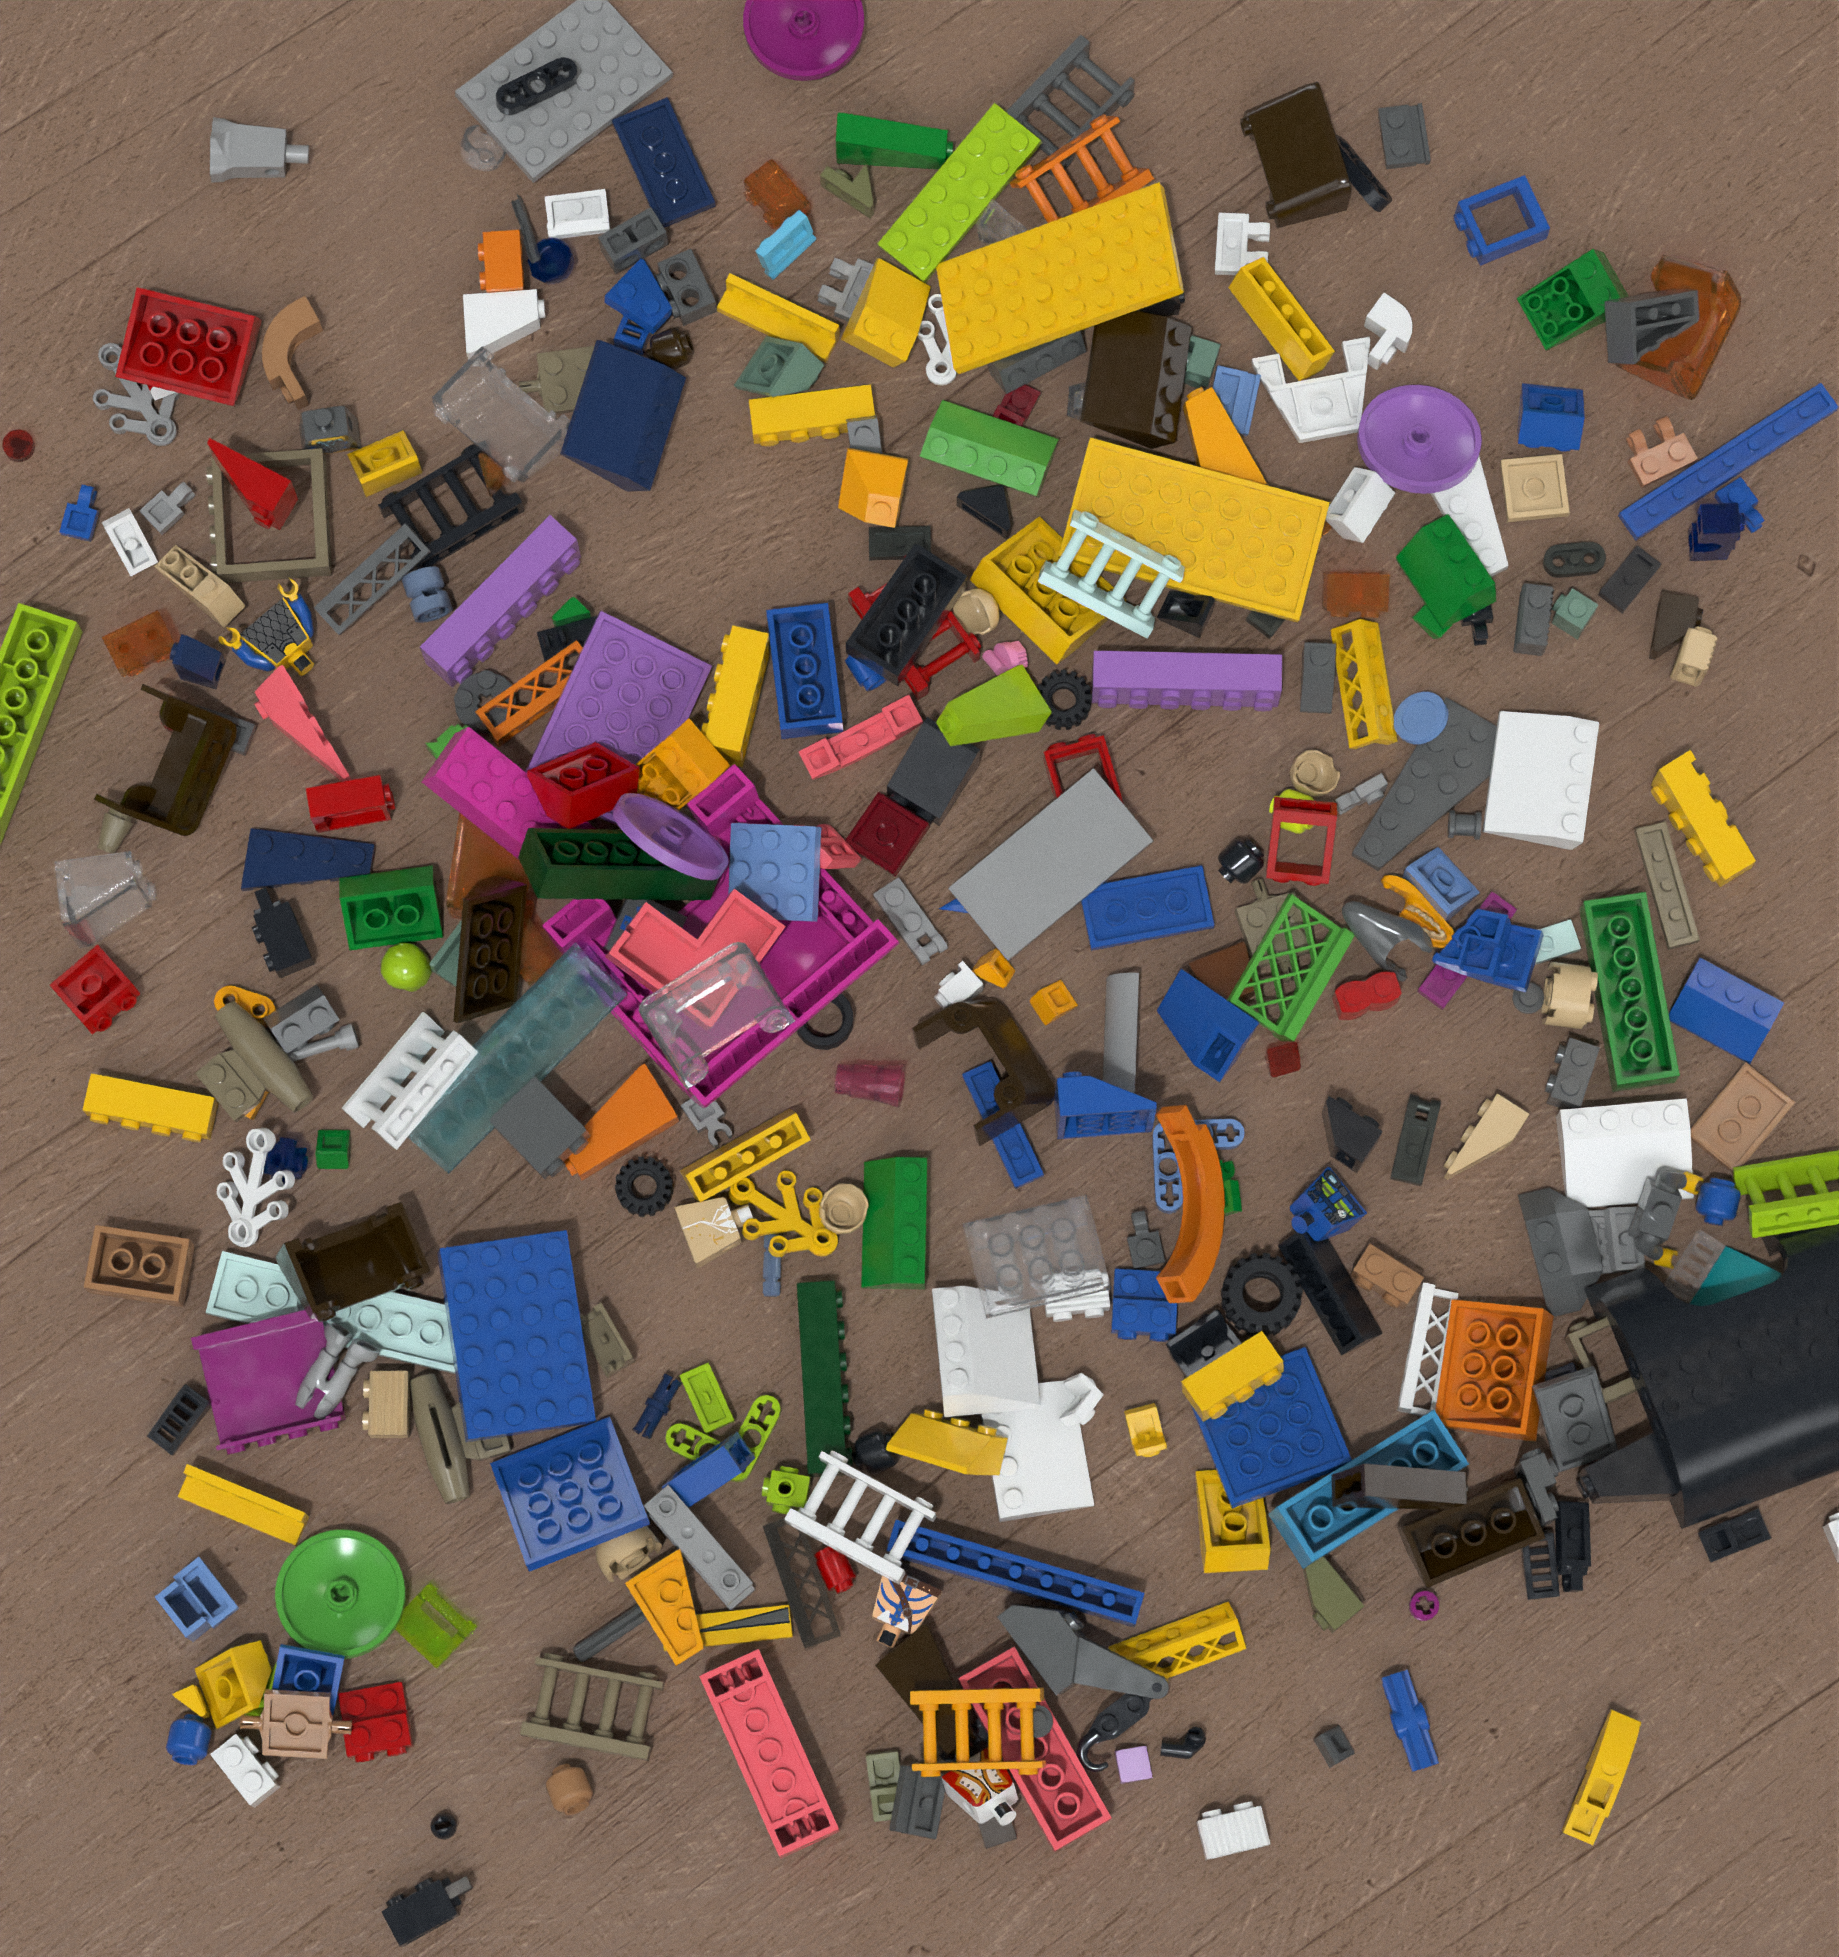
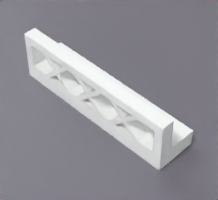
M1422 1283L1419 1290L1397 1411L1424 1416L1432 1410H1436L1451 1300H1457L1459 1293L1435 1289L1434 1284ZM1433 1296L1450 1300L1448 1312L1438 1319L1431 1310ZM1429 1317H1431L1433 1322L1428 1325ZM1447 1318L1444 1329L1440 1322ZM1436 1325L1443 1335V1341L1440 1345L1431 1349L1425 1341L1427 1330ZM1425 1348L1428 1353L1422 1356L1423 1349ZM1441 1349L1440 1357L1438 1360L1434 1353ZM1430 1356L1438 1367L1437 1373L1428 1380H1425L1419 1371L1421 1361ZM1418 1379L1422 1383L1419 1386H1417ZM1435 1380L1434 1389L1432 1391L1428 1384ZM1425 1387L1432 1398L1430 1410L1413 1407L1415 1393Z

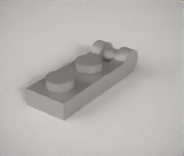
M899 877L873 894L875 901L921 965L930 961L929 957L936 952L942 953L948 949L942 936L936 931ZM927 935L931 942L922 947L917 941Z

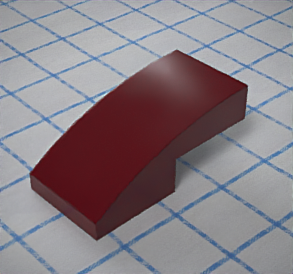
M1025 384L1005 394L992 417L1024 427L1042 393Z

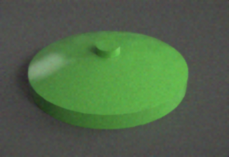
M352 1530L326 1531L312 1536L298 1545L282 1565L275 1588L277 1612L288 1635L302 1648L345 1656L344 1659L362 1656L383 1644L399 1624L406 1600L403 1574L393 1554L375 1538Z

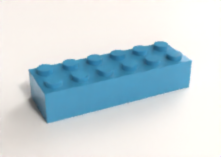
M1432 1410L1285 1501L1268 1514L1303 1569L1399 1510L1332 1507L1331 1475L1361 1464L1458 1472L1469 1465L1435 1410Z

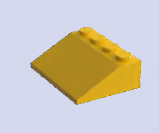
M1039 516L982 558L970 581L977 588L992 594L999 605V609L1055 664H1059L1092 636L1108 618L1038 582L1039 573L1045 561L1047 560L1052 564L1058 562V555L1063 540ZM1072 562L1068 569L1071 574L1081 578L1085 577L1090 567ZM1101 575L1096 581L1097 587L1106 592L1113 591L1114 588Z

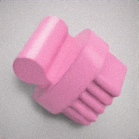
M1006 641L996 644L993 651L987 650L982 655L984 661L997 676L1017 665H1023L1024 668L1028 667L1026 649L1019 641L1011 643Z

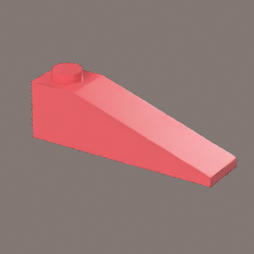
M283 665L279 666L254 692L258 699V702L254 703L260 716L263 720L269 717L272 724L341 782L351 780L330 742L324 737V733L312 713L310 714L302 695Z

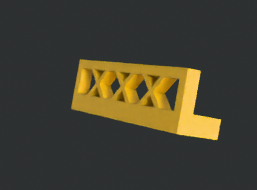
M729 273L725 281L726 291L717 306V312L770 337L802 343L820 361L827 363L840 338L838 324Z
M1359 619L1331 629L1332 643L1336 644L1335 662L1349 749H1358L1373 743L1389 745L1398 742L1394 729V717L1378 623ZM1352 632L1353 642L1349 650H1347L1343 646L1342 635ZM1352 661L1357 663L1358 669L1353 680L1348 677L1347 671ZM1357 690L1362 694L1363 700L1358 710L1353 707L1352 702ZM1361 720H1363L1367 725L1368 736L1358 739L1357 728Z
M186 1465L183 1472L186 1478L178 1494L180 1499L297 1547L309 1519L305 1512L191 1465Z
M1225 1602L1111 1645L1108 1649L1168 1679L1245 1650L1246 1645L1238 1619L1230 1603ZM1234 1632L1236 1641L1224 1646L1218 1644L1221 1636ZM1197 1645L1205 1647L1200 1655L1195 1657L1187 1655L1191 1647ZM1168 1656L1175 1658L1171 1666L1165 1668L1157 1666L1162 1658Z

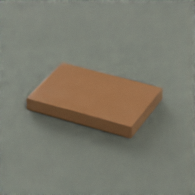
M1746 1062L1690 1129L1691 1140L1733 1174V1167L1743 1166L1795 1104V1101Z

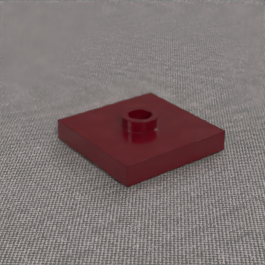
M878 792L845 841L856 853L896 877L931 826L923 819Z

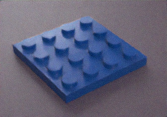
M1306 1347L1280 1356L1284 1365V1372L1281 1373V1378L1272 1385L1266 1386L1264 1384L1254 1390L1255 1393L1248 1400L1242 1403L1236 1401L1228 1406L1226 1413L1217 1419L1212 1420L1209 1418L1203 1422L1190 1404L1232 1509L1334 1472L1352 1461Z
M610 1417L490 1463L529 1572L650 1525Z

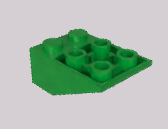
M1591 249L1519 296L1517 300L1545 350H1549L1606 322L1605 301L1629 296L1605 253Z

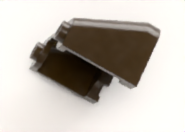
M1318 82L1305 84L1244 112L1243 118L1240 119L1242 133L1244 136L1249 135L1251 141H1255L1270 190V201L1265 202L1267 215L1270 220H1275L1277 228L1347 210L1351 194L1349 178Z
M402 1202L387 1206V1213L380 1214L377 1217L376 1215L369 1216L362 1223L313 1240L309 1237L304 1239L302 1244L299 1238L282 1245L275 1256L280 1270L310 1319L317 1318L318 1322H324L335 1317L336 1312L403 1287L409 1291L424 1284L423 1279L431 1271Z

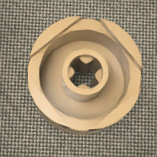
M1551 962L1548 970H1553L1554 972L1552 978H1545L1543 989L1544 1003L1541 1008V1013L1548 1014V1017L1542 1019V1023L1545 1025L1582 1029L1587 1022L1591 1023L1593 1019L1594 1004L1590 1003L1591 991L1596 990L1598 973L1591 972V968L1587 966Z

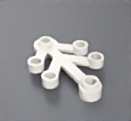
M934 294L928 302L929 310L935 314L947 344L941 354L934 339L935 328L930 321H921L917 337L923 341L930 358L926 366L928 379L936 385H947L955 379L957 372L953 368L943 306L941 308H934L932 306L935 301L942 302L941 294ZM928 327L931 329V332L928 335H923L920 333V330ZM944 365L947 370L944 373H938L936 368Z
M267 1128L252 1129L247 1135V1147L253 1153L248 1179L242 1169L245 1163L242 1153L238 1151L228 1152L223 1157V1166L230 1172L234 1182L220 1183L217 1187V1196L224 1202L232 1219L228 1228L229 1238L240 1247H250L255 1244L258 1239L259 1229L273 1220L286 1218L289 1212L286 1202L278 1200L270 1202L267 1210L254 1217L256 1205L279 1190L292 1188L295 1183L293 1173L289 1170L277 1171L271 1180L261 1186L267 1152H270L276 1143L274 1133ZM232 1157L235 1158V1166L232 1163ZM282 1176L285 1177V1185L282 1182ZM226 1187L229 1189V1196L226 1194ZM238 1193H240L244 1201L242 1210L236 1201ZM276 1206L279 1208V1215L276 1213Z

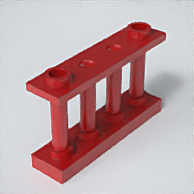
M886 584L871 594L868 592L863 594L859 587L848 593V602L861 620ZM951 611L930 641L950 629L960 644L923 668L921 666L916 668L913 665L903 679L917 700L928 694L927 683L930 682L929 678L965 654H968L974 663L980 660L979 649L981 645L972 632L966 633Z

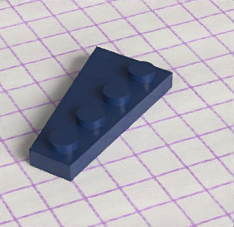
M251 828L241 890L251 891L255 888L264 887L278 888L282 887V885L291 884L305 885L327 880L332 882L339 881V878L371 874L375 845Z

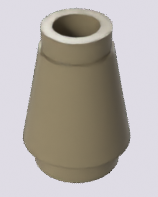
M109 808L108 813L104 812L97 848L115 855L116 850L133 826V823H131L133 817L122 814L112 808Z

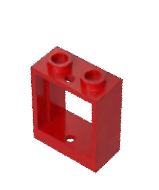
M1095 734L1080 737L1077 743L1066 745L1065 742L1050 745L1048 750L1043 752V761L1055 800L1063 793L1054 764L1098 753L1106 784L1123 803L1104 735L1096 737Z
M381 775L306 788L310 818L317 833L392 820L390 810H395L394 796L389 783L384 784Z
M1274 797L1266 862V878H1271L1280 883H1286L1290 880L1301 881L1311 886H1317L1321 883L1329 884L1337 821V803ZM1281 822L1327 826L1322 866L1276 862Z

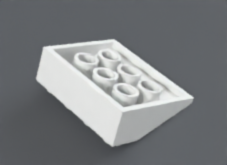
M1500 711L1482 832L1573 850L1582 844L1599 722L1571 716Z
M1687 1098L1560 1110L1556 1116L1565 1197L1586 1208L1638 1204L1647 1178L1656 1181L1659 1173L1664 1171L1682 1174L1688 1171L1693 1174ZM1678 1189L1682 1196L1681 1200L1694 1198V1194Z
M968 1286L932 1289L944 1417L1041 1408L1028 1297Z
M1065 1381L1038 1383L1041 1404L1039 1409L981 1414L982 1425L996 1428L997 1435L1008 1438L1000 1475H991L999 1522L1094 1506L1080 1423L1067 1428L1059 1420L1075 1398V1395L1064 1386L1063 1383Z

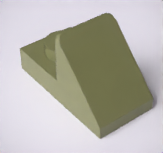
M865 164L853 182L850 181V177L842 170L836 169L834 171L826 166L820 174L821 187L871 219L874 215V204L867 165Z

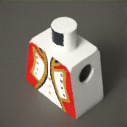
M988 1747L971 1757L969 1762L989 1761ZM1007 1769L951 1770L942 1776L946 1794L978 1823H985L995 1817L999 1824L1004 1826L1015 1819L1016 1812L1011 1805L1017 1802L1018 1796Z

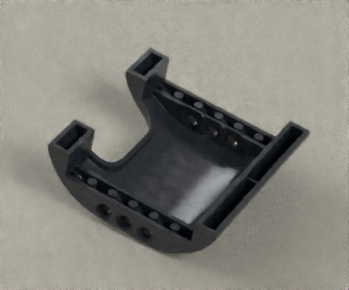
M1839 1224L1762 1237L1769 1257L1781 1253L1783 1271L1779 1278L1770 1284L1715 1304L1697 1306L1685 1303L1676 1298L1661 1280L1646 1268L1635 1270L1584 1290L1595 1318L1599 1319L1607 1316L1678 1491V1494L1669 1500L1681 1529L1839 1471Z

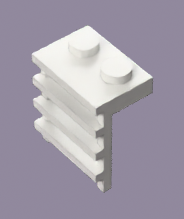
M605 189L545 197L548 220L547 230L550 240L602 234L611 230Z

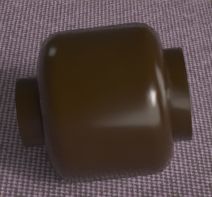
M672 327L653 335L650 339V349L646 350L648 359L676 370L690 363L691 354H694V347L686 331L681 332L678 328Z

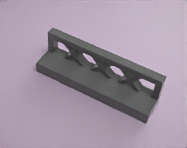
M404 524L314 608L334 631L341 635L431 551L419 539L417 533L409 525ZM411 541L421 550L413 559H400V551ZM388 562L395 563L394 576L390 580H377V572ZM400 563H407V564L399 571ZM365 583L372 584V596L367 601H354V595L357 590ZM377 584H384V585L377 591ZM342 604L349 605V617L339 626L330 615ZM354 605H361V606L354 612Z

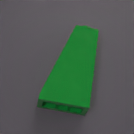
M848 113L837 114V164H866L869 166L939 170L946 162V159L953 153V141H948V130Z

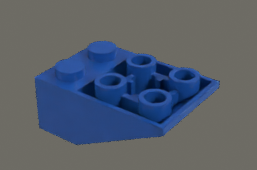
M1182 969L1177 974L1157 1009L1158 1014L1193 1065L1219 1083L1236 1063L1259 1025L1258 1021Z

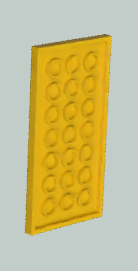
M1160 182L941 262L936 267L953 368L958 374L1184 293L1165 190Z
M1090 438L1058 558L1061 557L1076 531V528L1070 526L1074 510L1076 509L1081 513L1086 511L1095 515L1100 523L1163 556L1171 555L1177 558L1181 565L1185 567L1183 579L1179 583L1170 578L1165 587L1193 595L1212 596L1215 601L1298 623L1330 502ZM1087 535L1072 562L1091 567L1104 543ZM1115 549L1103 570L1122 575L1131 557ZM1142 564L1134 579L1153 583L1159 572Z

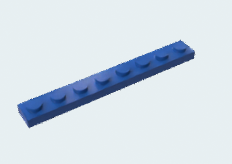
M1819 383L1619 513L1618 517L1635 541L1836 412L1839 406L1823 384Z

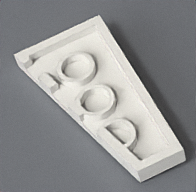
M1478 457L1474 469L1461 483L1448 490L1430 494L1442 515H1450L1492 577L1506 570L1509 565L1480 457Z

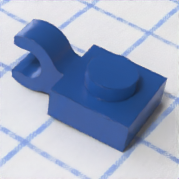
M1741 477L1715 493L1714 498L1731 521L1740 516L1751 533L1762 527L1761 523L1765 520L1753 508L1758 504V499Z
M82 484L77 504L67 503L59 531L61 535L89 542L92 541L99 516L98 510L91 509L97 496V491H94V487Z

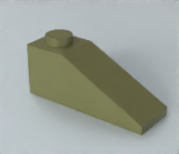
M1324 1556L1303 1569L1311 1607L1315 1612L1312 1617L1323 1631L1329 1629L1334 1633L1363 1609L1364 1605Z

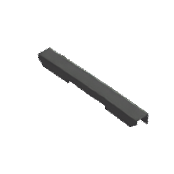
M517 194L518 199L512 200L511 203L519 221L528 258L534 264L540 260V256L521 196Z

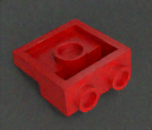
M96 945L49 985L92 1035L96 1031L102 1032L108 1029L112 1024V1018L121 1010L128 1011L132 1009L137 1002L136 998L140 995V992L99 945Z
M403 1682L338 1693L342 1721L352 1720L351 1735L343 1734L347 1757L355 1758V1763L374 1760V1754L387 1752V1757L403 1755L407 1753L406 1748L414 1747Z

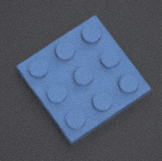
M731 823L728 894L734 889L776 920L817 922L821 827Z

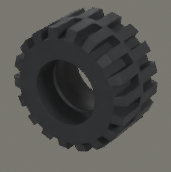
M1254 1253L1250 1254L1246 1259L1241 1258L1238 1260L1237 1264L1228 1271L1221 1289L1222 1309L1226 1312L1227 1320L1229 1322L1232 1321L1235 1324L1234 1328L1238 1331L1242 1329L1247 1332L1246 1335L1252 1337L1254 1334L1262 1331L1267 1337L1268 1334L1273 1333V1335L1280 1333L1283 1328L1286 1329L1292 1320L1295 1319L1301 1306L1303 1290L1300 1287L1299 1275L1293 1272L1294 1267L1290 1263L1285 1264L1282 1262L1283 1258L1279 1256L1276 1258L1270 1257V1253H1263L1260 1256ZM1264 1278L1273 1282L1280 1292L1278 1306L1269 1312H1257L1251 1309L1243 1299V1288L1248 1281Z

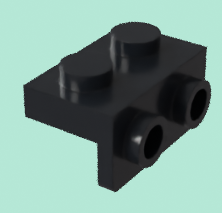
M1217 1309L1210 1314L1202 1316L1197 1323L1185 1331L1175 1334L1166 1343V1347L1173 1362L1187 1378L1242 1343L1225 1323L1223 1315Z

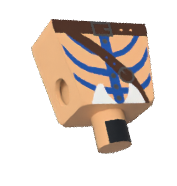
M906 1574L900 1584L882 1576L872 1614V1619L883 1624L876 1641L894 1649L901 1632L911 1636L921 1627L939 1600L942 1590Z

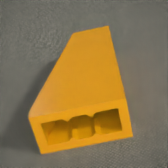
M1200 387L1186 396L1188 400L1183 405V411L1196 466L1266 485L1267 482L1214 389L1211 387L1204 391L1203 387Z

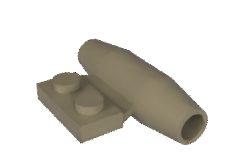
M235 1001L226 1004L217 1012L215 1018L234 1050L218 1053L195 1074L235 1122L240 1121L261 1103L266 1089L294 1113L300 1111L312 1101L313 1095L295 1063L260 1022Z
M435 1374L410 1380L414 1421L428 1469L445 1504L467 1499L470 1497L466 1458L482 1461L510 1453L511 1449L507 1436L465 1442L460 1402L454 1407H450Z

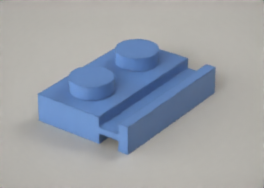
M1218 365L1212 388L1237 432L1243 436H1248L1261 375H1254L1246 371Z

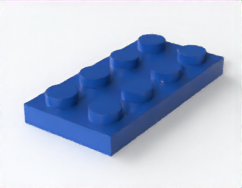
M1202 865L1104 883L1081 901L1091 951L1212 929L1215 926Z

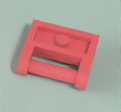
M819 824L817 827H821L820 868H855L862 858L831 825Z

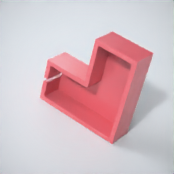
M735 889L728 894L697 938H694L645 902L627 925L626 930L611 947L605 958L708 1032L714 1027L786 926Z

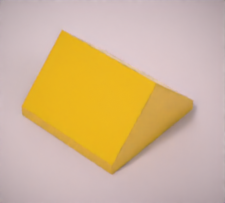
M404 430L347 454L366 497L422 474L417 455Z

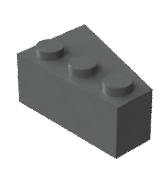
M1667 289L1605 301L1608 363L1635 364L1647 352L1658 349L1660 343L1668 338L1676 337L1698 322V290Z

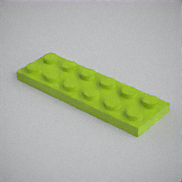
M994 103L877 243L878 246L919 280L926 283L937 270L936 267L941 262H944L1014 178L1015 173L1024 166L1039 148L1042 141Z

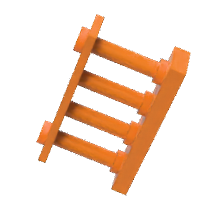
M1103 114L1089 123L1091 128L1033 167L1029 164L1019 169L1015 173L1016 178L1009 183L1012 188L1021 189L1026 186L1047 223L1062 218V216H1057L1036 181L1037 177L1049 169L1073 206L1071 208L1073 213L1071 214L1139 190L1154 178L1148 168L1137 169L1136 166L1132 167L1110 129L1120 122L1117 116L1106 117ZM1098 136L1102 138L1122 172L1120 175L1122 179L1114 185L1107 183L1085 146ZM1074 152L1097 188V196L1089 202L1082 199L1061 164V161Z

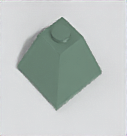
M766 336L734 386L739 390L770 397L805 391L816 382L824 364L802 343Z

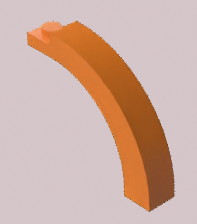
M1186 1105L1162 1107L1156 1113V1116L1173 1148L1178 1162L1183 1190V1214L1174 1251L1156 1279L1169 1303L1194 1302L1207 1283L1215 1266L1223 1235L1224 1185L1218 1154L1207 1125H1196Z

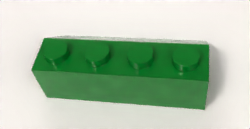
M893 1157L864 1162L863 1193L868 1200L869 1207L863 1222L861 1288L925 1290L927 1158Z

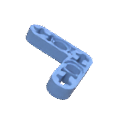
M1235 1119L1194 1120L1196 1125L1206 1124L1211 1136H1213L1211 1126H1217L1216 1133L1225 1132L1228 1126L1232 1127L1233 1132L1239 1133V1136L1234 1137L1233 1142H1228L1226 1136H1217V1143H1214L1216 1150L1235 1149L1244 1139V1128ZM1159 1123L1154 1128L1152 1136L1155 1203L1157 1208L1163 1213L1172 1214L1180 1210L1183 1205L1182 1182L1175 1153L1165 1152L1158 1154V1150L1164 1151V1139L1158 1138V1135L1163 1133V1128ZM1165 1159L1173 1160L1177 1164L1176 1173L1170 1176L1162 1174L1159 1170L1161 1161ZM1178 1180V1185L1172 1184V1195L1178 1197L1179 1200H1175L1173 1206L1169 1207L1166 1201H1161L1160 1197H1164L1166 1194V1184L1160 1186L1159 1181L1169 1183Z

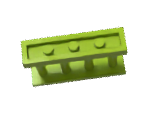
M1839 1150L1733 1167L1734 1188L1738 1189L1741 1195L1749 1194L1753 1205H1749V1231L1752 1238L1839 1224V1191L1829 1192L1825 1184L1826 1181L1839 1179ZM1812 1184L1816 1195L1797 1197L1793 1187ZM1781 1190L1785 1200L1766 1203L1762 1192Z

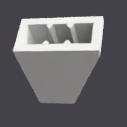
M537 289L463 294L466 353L469 363L477 362L541 329L540 318L546 317L544 299L539 300Z

